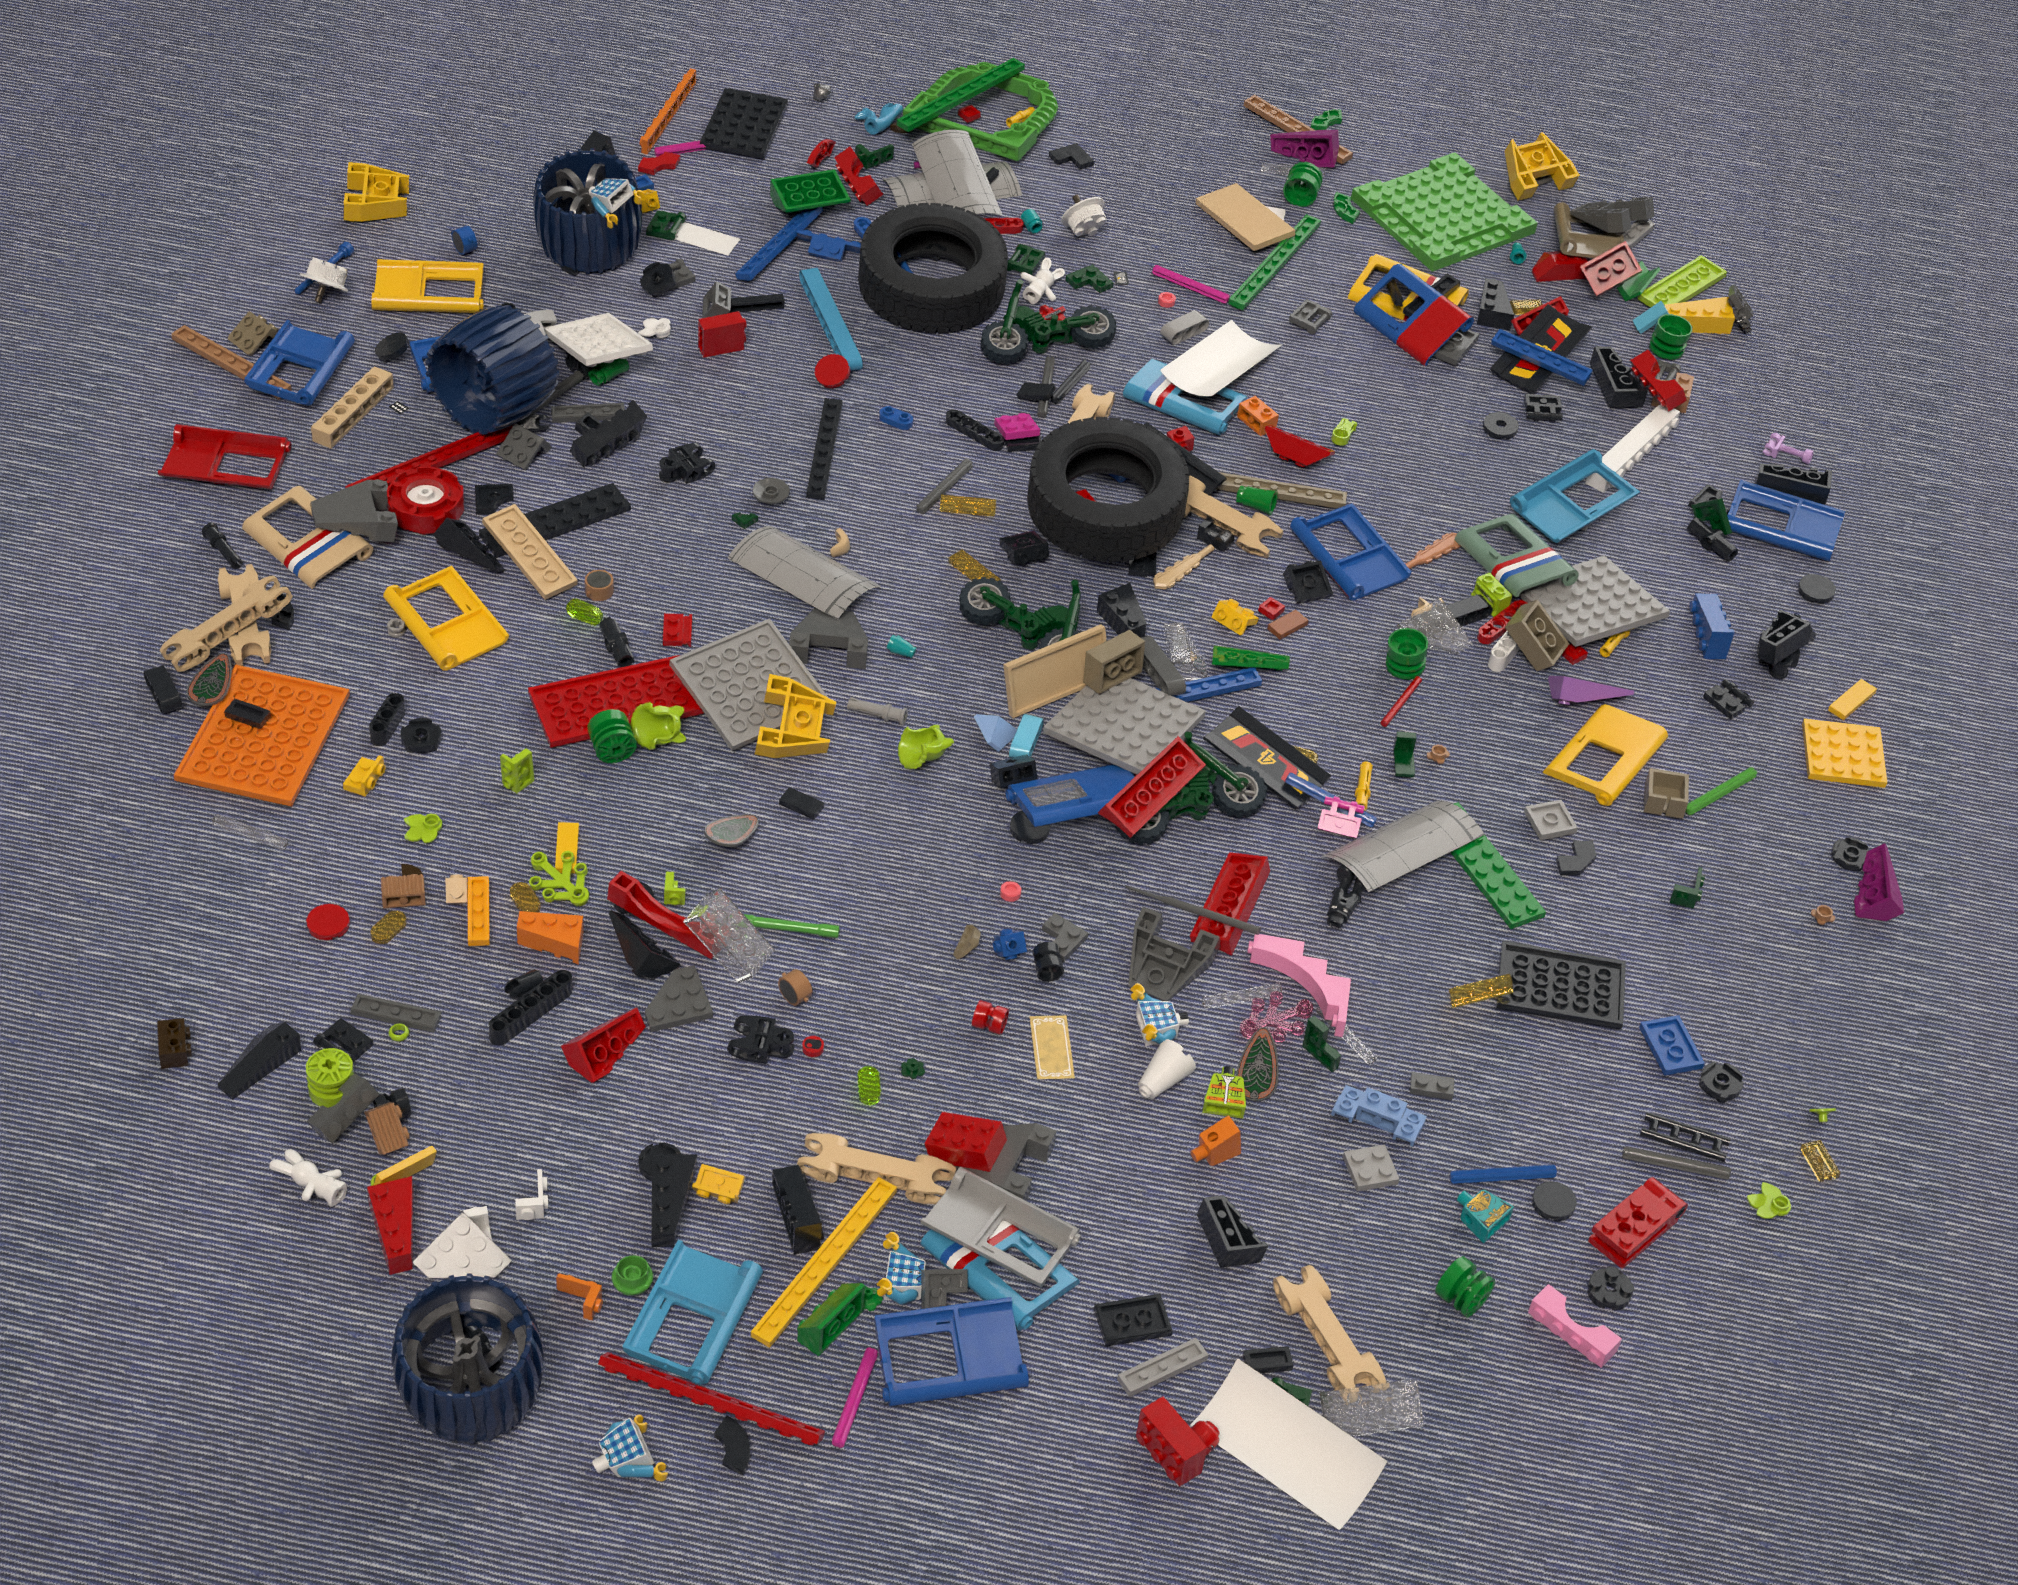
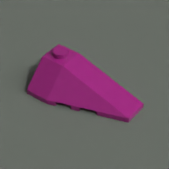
M1313 130L1270 135L1271 151L1288 157L1292 156L1300 159L1299 161H1306L1317 167H1335L1339 150L1338 130Z
M1884 843L1866 853L1862 869L1864 872L1863 879L1858 884L1860 891L1854 899L1855 913L1859 918L1888 921L1904 913L1902 895L1887 845Z

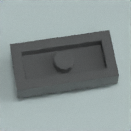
M1412 1072L1409 1094L1452 1100L1454 1095V1078Z

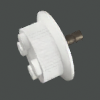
M1074 195L1072 199L1075 204L1063 214L1061 222L1064 226L1070 227L1073 234L1077 237L1087 234L1093 236L1106 223V216L1103 212L1105 202L1099 197L1081 201L1079 195Z
M313 257L310 260L307 273H300V275L315 280L319 284L314 301L322 302L326 286H333L348 292V289L344 287L348 274L346 273L347 269L337 266L335 269V264L325 261L322 264L323 260Z

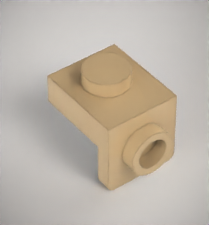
M456 874L450 875V878H445L446 905L468 904L467 877L463 878V875Z

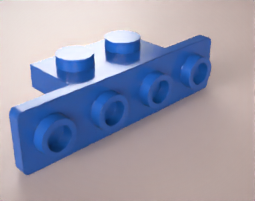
M797 230L796 234L799 240L811 242L808 255L842 262L845 251L860 254L861 243L857 241L848 242L840 237L831 238L822 233L818 235L809 230Z

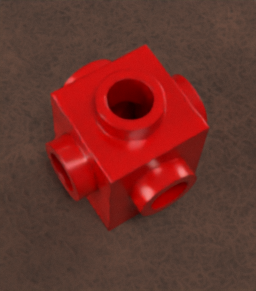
M1187 426L1167 432V436L1188 451L1193 450L1195 437Z

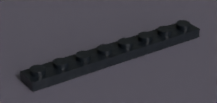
M834 398L824 399L806 498L825 500L843 400Z

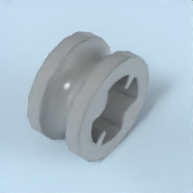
M395 618L388 621V634L391 637H401L405 634V622L403 620Z

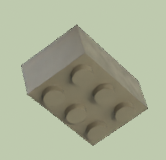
M1538 599L1521 605L1505 626V629L1536 671L1553 666L1569 645V642Z
M1128 630L1086 651L1083 683L1100 694L1141 673L1145 641Z

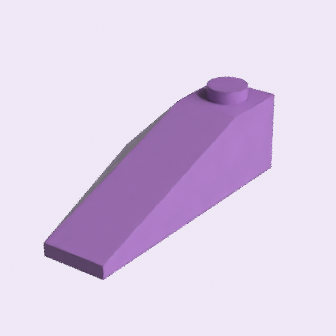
M1549 676L1548 678L1552 699L1559 700L1558 703L1563 705H1570V702L1578 703L1634 695L1632 690L1566 676Z

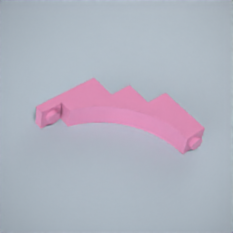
M1255 934L1254 941H1249L1247 953L1251 954L1250 962L1282 972L1301 984L1318 1003L1324 1019L1332 1020L1331 1027H1335L1334 1036L1343 1037L1351 979L1327 975L1328 960L1303 956L1304 942Z

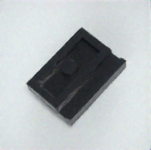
M1157 552L1150 555L1146 554V557L1139 559L1134 557V560H1129L1128 575L1140 577L1152 575V578H1154L1156 575Z

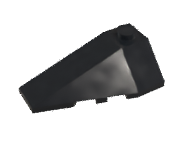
M610 910L609 916L626 962L633 968L632 972L641 978L646 976L653 979L680 966V963L666 949L661 950L657 947V942L643 934V930L628 917Z

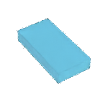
M1660 301L1633 319V322L1639 333L1642 334L1654 326L1660 316L1669 314L1664 303Z

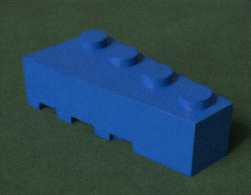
M1695 593L1693 601H1690L1689 608L1690 612L1693 613V625H1696V637L1700 641L1699 650L1702 651L1704 659L1726 660L1735 632L1733 629H1729L1731 623L1729 620H1726L1727 614L1725 611H1722L1721 601L1717 594Z

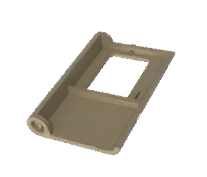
M1561 202L1555 205L1553 209L1560 250L1563 254L1596 258L1624 242L1623 234L1615 235V233H1608L1604 230L1603 235L1572 232L1570 222H1587L1571 215L1568 204Z

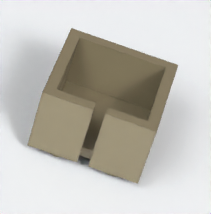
M1650 768L1644 788V812L1657 815L1665 813V816L1683 819L1689 798V774Z

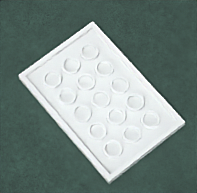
M610 313L544 327L545 333L552 341L588 367H594L597 363H611L614 359H627L631 355H644L648 351H653L651 342Z

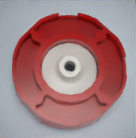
M431 466L417 467V471L406 474V471H403L394 477L387 488L388 511L395 513L398 522L397 526L403 530L413 531L421 535L434 533L446 518L459 520L463 514V485H460L458 477L453 473Z

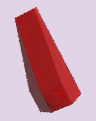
M636 1007L561 1045V1048L569 1066L592 1083L610 1073L615 1062L621 1059L626 1048L633 1044L646 1026Z

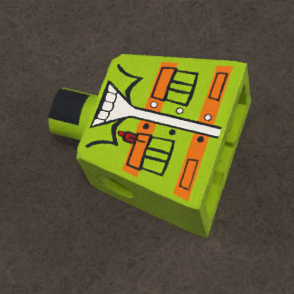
M1224 1066L1221 1074L1214 1073L1212 1075L1202 1113L1221 1116L1229 1115L1230 1117L1243 1119L1246 1108L1244 1079L1234 1076L1235 1069L1233 1067Z

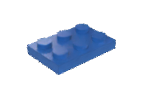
M1679 1015L1640 1023L1639 1028L1664 1076L1703 1069L1705 1063Z

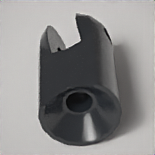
M530 414L520 420L518 425L531 432L546 431L550 426L540 425L539 420H548L550 418L545 414Z
M533 969L509 980L504 987L505 993H510L511 999H518L543 982V978L538 970Z

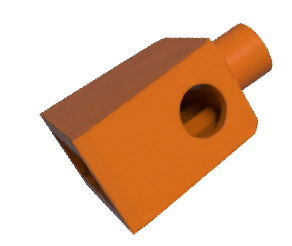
M1229 1115L1199 1134V1146L1190 1151L1193 1160L1199 1162L1205 1158L1209 1165L1214 1166L1241 1154L1240 1130Z

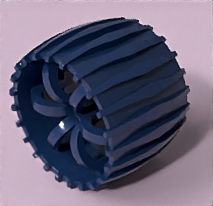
M500 305L477 312L447 330L436 340L427 353L429 357L425 361V365L428 366L426 376L430 377L431 383L429 387L430 389L434 388L437 395L435 397L436 401L440 400L444 406L442 410L444 413L448 411L452 416L451 420L453 422L458 421L462 429H470V432L473 434L479 432L480 435H485L519 422L540 407L552 395L558 385L557 377L560 375V371L557 370L556 365L559 362L558 359L554 358V347H550L546 340L549 337L547 334L543 335L539 330L540 325L538 323L534 324L530 320L531 316L522 314L519 308L512 309L510 305Z

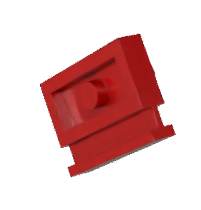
M664 613L663 646H682V644H688V647H691L692 614L683 616V614Z

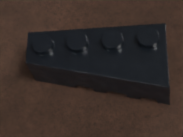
M1611 346L1594 347L1590 365L1609 407H1643L1648 390L1640 386L1639 379L1631 375L1630 368L1622 364L1623 360Z
M1760 463L1754 484L1825 505L1831 489L1832 470L1826 469L1825 472H1817L1818 469L1810 468L1809 471H1805L1795 466L1785 469L1783 465Z
M652 1154L651 1247L675 1246L693 1178L697 1170L698 1154Z
M799 1165L773 1169L772 1186L793 1254L818 1250L821 1240H824L822 1222L813 1202L811 1191L808 1190L805 1173L801 1172Z

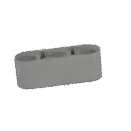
M1194 310L1164 324L1160 334L1171 344L1176 345L1204 332L1209 326V320Z

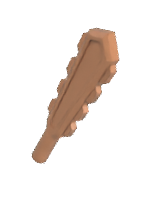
M1446 533L1442 536V539L1435 540L1433 545H1428L1424 550L1418 551L1414 559L1405 563L1406 566L1411 569L1416 565L1428 564L1432 562V559H1438L1442 554H1448L1452 549L1460 548L1461 546L1454 540L1457 533Z

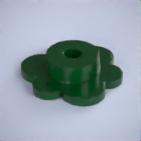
M909 1058L907 1062L901 1064V1074L904 1077L910 1076L911 1079L923 1076L925 1074L924 1064L920 1061L917 1062L914 1058Z

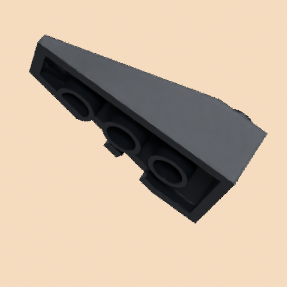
M446 518L434 532L433 536L442 548L450 549L493 571L501 573L505 571L495 556L486 552L488 550L487 546L478 541L480 537L465 522Z
M286 1022L271 1024L252 1039L218 1083V1088L233 1100L301 1052L300 1034Z

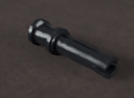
M215 523L205 525L201 531L203 537L208 538L210 545L219 550L233 569H239L241 566L237 562L243 565V561L226 542V536L218 531V526Z

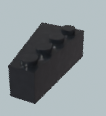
M634 400L628 403L629 407L624 411L622 409L616 411L610 421L607 419L603 420L596 427V430L592 428L573 441L570 453L582 467L595 464L599 458L609 456L615 449H621L629 441H635L641 436L640 433L647 415Z

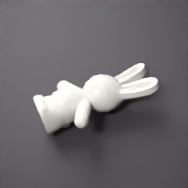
M1045 258L1042 261L1040 270L1035 276L1025 272L1021 273L1022 279L1031 282L1023 291V298L1031 304H1036L1044 293L1050 301L1056 300V296L1050 290V287L1054 281L1063 277L1065 271L1062 268H1058L1054 272L1049 271L1051 266L1049 258Z
M293 1149L285 1151V1159L289 1163L281 1160H272L269 1164L270 1169L291 1176L296 1184L305 1187L301 1196L304 1201H308L313 1192L319 1198L325 1199L330 1207L335 1206L345 1198L347 1185L345 1182L337 1180L342 1175L339 1169L319 1173L314 1163L304 1161L300 1154Z

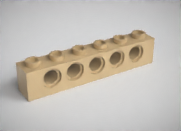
M374 366L312 425L313 442L332 449L394 388L393 374Z

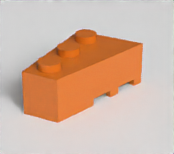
M519 911L517 944L540 952L545 950L554 953L555 957L561 958L563 956L572 959L573 963L579 964L584 933L583 916Z

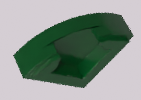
M739 512L732 515V521L746 529L758 522V516L753 513L749 515Z

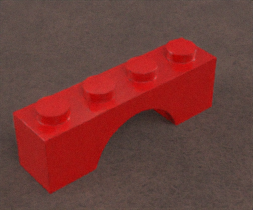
M851 146L834 157L837 162L835 166L840 173L844 172L842 176L847 183L851 182L848 185L853 192L857 191L855 195L860 202L864 201L868 206L883 195L870 175L858 177L864 165Z
M1649 350L1630 360L1632 374L1635 377H1639L1643 387H1648L1649 393L1652 397L1655 396L1661 407L1664 406L1668 411H1671L1687 401L1684 389L1675 379L1669 381L1656 379L1660 368L1657 359Z

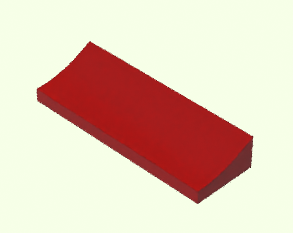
M1177 736L1117 793L1098 814L1110 820L1131 838L1206 764Z
M1229 852L1203 908L1248 922L1270 873L1268 857ZM1199 915L1190 934V940L1195 942L1200 929L1219 936V950L1232 956L1243 930Z

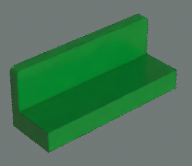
M1639 261L1638 264L1642 269V273L1620 284L1617 289L1625 301L1635 298L1644 292L1661 269L1657 267L1649 271L1643 261Z

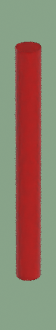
M1419 676L1413 679L1380 723L1383 727L1388 726L1422 682Z

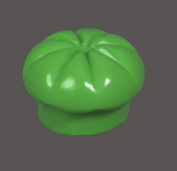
M627 1256L621 1259L614 1268L611 1276L612 1283L616 1290L624 1295H640L651 1286L653 1272L644 1258Z

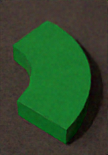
M1341 109L1327 110L1323 114L1315 116L1310 128L1314 130H1327L1331 125L1341 124Z
M1336 192L1333 200L1335 212L1343 220L1354 224L1360 216V211L1351 205L1352 197Z

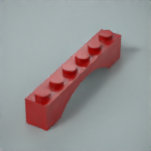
M620 871L609 882L607 900L709 959H712L723 948L726 930L708 920H692L672 912L654 899L639 880L623 871Z

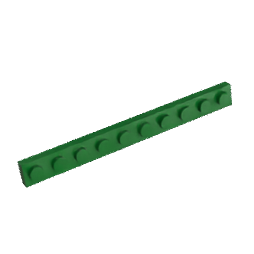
M1012 58L897 119V126L909 132L1025 70V64Z
M1306 214L1294 227L1295 236L1282 240L1229 298L1228 304L1237 309L1244 310L1317 230L1321 220Z

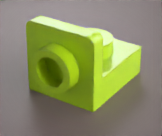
M666 872L664 904L685 905L686 889L678 888V881H674V872Z

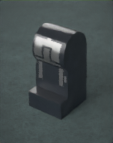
M1207 517L1199 524L1197 539L1208 545H1213L1217 550L1224 551L1234 542V535L1229 530H1223L1215 525L1214 519Z

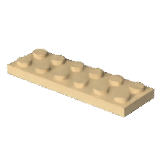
M516 504L482 519L483 525L544 600L577 585L578 580Z

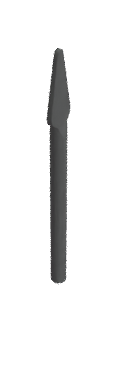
M1125 885L1128 889L1160 900L1167 905L1256 935L1260 934L1261 927L1172 897L1161 896Z

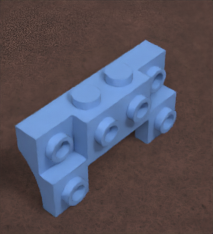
M1345 1085L1331 1113L1332 1116H1335L1336 1113L1349 1118L1348 1122L1352 1123L1356 1115L1355 1119L1393 1133L1394 1140L1398 1137L1411 1142L1410 1146L1412 1147L1421 1133L1427 1118L1423 1114L1407 1109L1408 1103L1368 1087L1363 1092L1348 1085Z

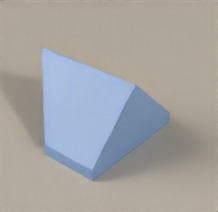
M979 714L974 716L986 742L998 752L1015 737L1017 729L1000 716Z

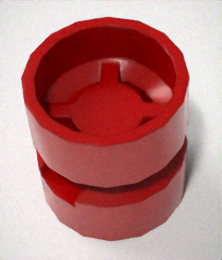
M980 1000L974 1011L972 1026L982 1030L987 1027L989 1032L1001 1035L1008 1020L1009 1009L999 1005L994 1008L992 1003Z

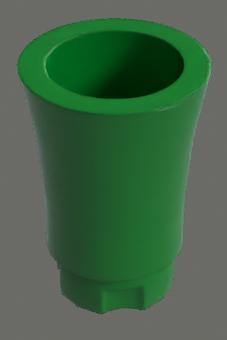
M620 358L614 359L611 363H598L588 372L590 380L593 384L600 386L612 378L629 370V363L627 359Z
M1241 485L1237 492L1236 502L1272 515L1276 507L1278 491Z

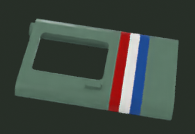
M1508 514L1463 529L1457 533L1454 539L1515 597H1518L1523 590L1560 577L1564 585L1570 586L1577 581L1579 576L1576 569L1515 514ZM1502 527L1505 531H1511L1528 549L1508 556H1501L1478 534Z

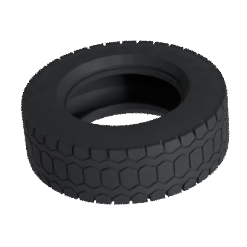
M918 203V206L916 204H909L906 207H897L895 210L892 209L877 217L864 232L859 258L858 281L860 292L865 302L874 312L895 325L900 324V327L907 329L912 327L914 331L923 332L925 330L928 333H935L936 331L938 333H948V330L950 332L960 331V329L964 330L986 320L999 307L1006 285L1008 251L1000 232L986 219L979 215L976 216V213L969 210L965 212L963 208L957 206L953 208V205L947 204L941 206V203H931L930 205L928 203ZM930 244H939L946 247L947 250L940 251L941 249H939L935 245H933L931 249L925 248ZM938 256L939 258L960 264L968 272L950 278H928L910 273L901 268L898 263L916 257Z
M1094 417L1084 418L1083 421L1079 419L1070 422V424H1064L1042 439L1032 457L1027 494L1031 519L1039 532L1055 546L1058 544V547L1066 552L1069 550V553L1080 557L1082 554V558L1093 560L1095 557L1096 561L1107 562V559H1109V562H1120L1121 559L1122 561L1134 560V557L1139 559L1146 557V554H1153L1165 547L1176 536L1185 515L1189 490V471L1179 449L1167 437L1158 433V431L1150 427L1146 428V425L1138 422L1133 424L1134 421L1123 419L1120 421V418L1109 417V420H1107V417H1096V420H1094ZM1088 474H1114L1136 482L1144 488L1147 495L1141 500L1132 503L1103 504L1080 496L1072 490L1069 483L1075 478Z

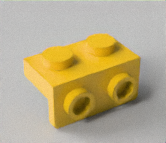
M1233 599L1219 601L1212 614L1213 619L1239 635H1243L1247 626L1256 625L1259 620L1252 610L1240 607L1239 602Z
M701 1164L696 1182L692 1184V1188L697 1196L709 1198V1196L717 1197V1201L724 1204L737 1203L745 1176Z

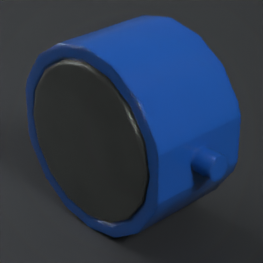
M466 225L452 231V241L459 254L463 255L477 249V239L470 226Z

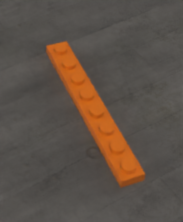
M690 68L687 74H684L682 81L677 84L676 90L671 93L669 100H666L664 107L659 110L658 116L653 119L645 135L641 136L639 143L641 153L648 155L695 86V69Z

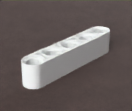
M1508 631L1504 633L1491 650L1488 667L1492 671H1503L1520 650Z

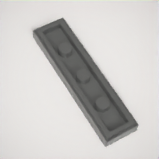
M624 403L551 406L552 423L577 422L587 412L599 421L611 420L616 411L619 409L624 411L625 407Z
M357 994L350 1009L351 1015L391 1024H404L410 1028L433 1033L441 1018L440 1011Z

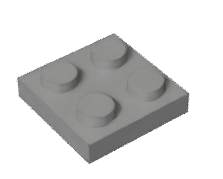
M1562 800L1525 807L1524 813L1540 840L1577 833L1578 827Z
M1385 1145L1345 1151L1343 1153L1344 1162L1357 1192L1399 1184V1176Z

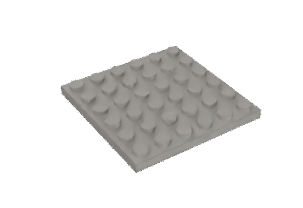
M1606 556L1573 565L1572 567L1578 571L1579 576L1577 581L1570 586L1564 585L1560 577L1523 590L1519 595L1527 603L1538 599L1564 637L1575 647L1668 618L1670 615L1669 609Z
M770 618L675 657L669 663L732 751L756 741L760 726L780 730L784 706L764 702L769 674L791 678L828 697Z
M1129 678L1100 694L1086 685L1044 726L1043 733L1138 774L1177 736L1183 740L1185 732H1191L1205 717L1206 710L1171 695L1168 696V694Z

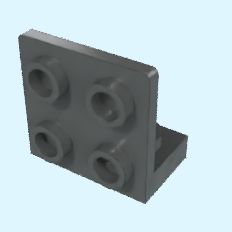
M515 423L496 454L521 469L527 470L538 451L544 450L549 452L552 446L544 438Z

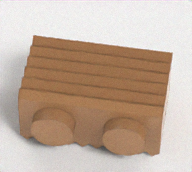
M422 874L381 878L383 908L426 905L424 876Z
M389 1102L364 1112L379 1154L384 1155L408 1146L407 1139H410L407 1128L401 1125L400 1118H402V1113L398 1105L395 1106L394 1103Z

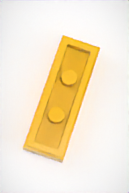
M1860 679L1829 706L1828 711L1845 720L1876 693L1877 688Z
M558 822L555 869L560 873L563 870L561 855L565 851H571L574 855L575 861L572 864L571 873H575L579 823Z
M429 1146L377 1173L374 1185L409 1177L431 1166L434 1163L437 1151L433 1146Z

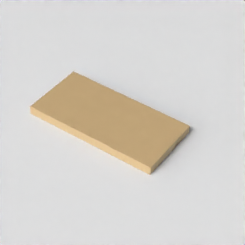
M1237 183L1196 198V205L1253 251L1295 236L1294 228Z
M1100 624L1003 664L1009 716L1012 718L1018 717L1082 690L1086 686L1083 683L1086 651L1106 642L1105 627Z

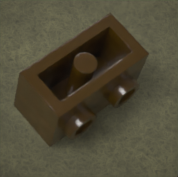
M184 1018L157 1021L161 1069L188 1066V1057H192L191 1043L187 1044V1040L191 1039L190 1026H185Z

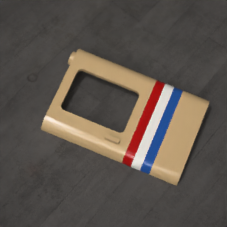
M296 486L248 517L244 521L242 529L313 589L319 579L353 556H356L360 561L367 560L372 555L373 547L359 534L358 536H353L350 531L340 529V532L320 527L295 543L288 541L267 523L264 518L277 511V509L289 501L293 504H298L312 516L310 502L317 499L303 487Z

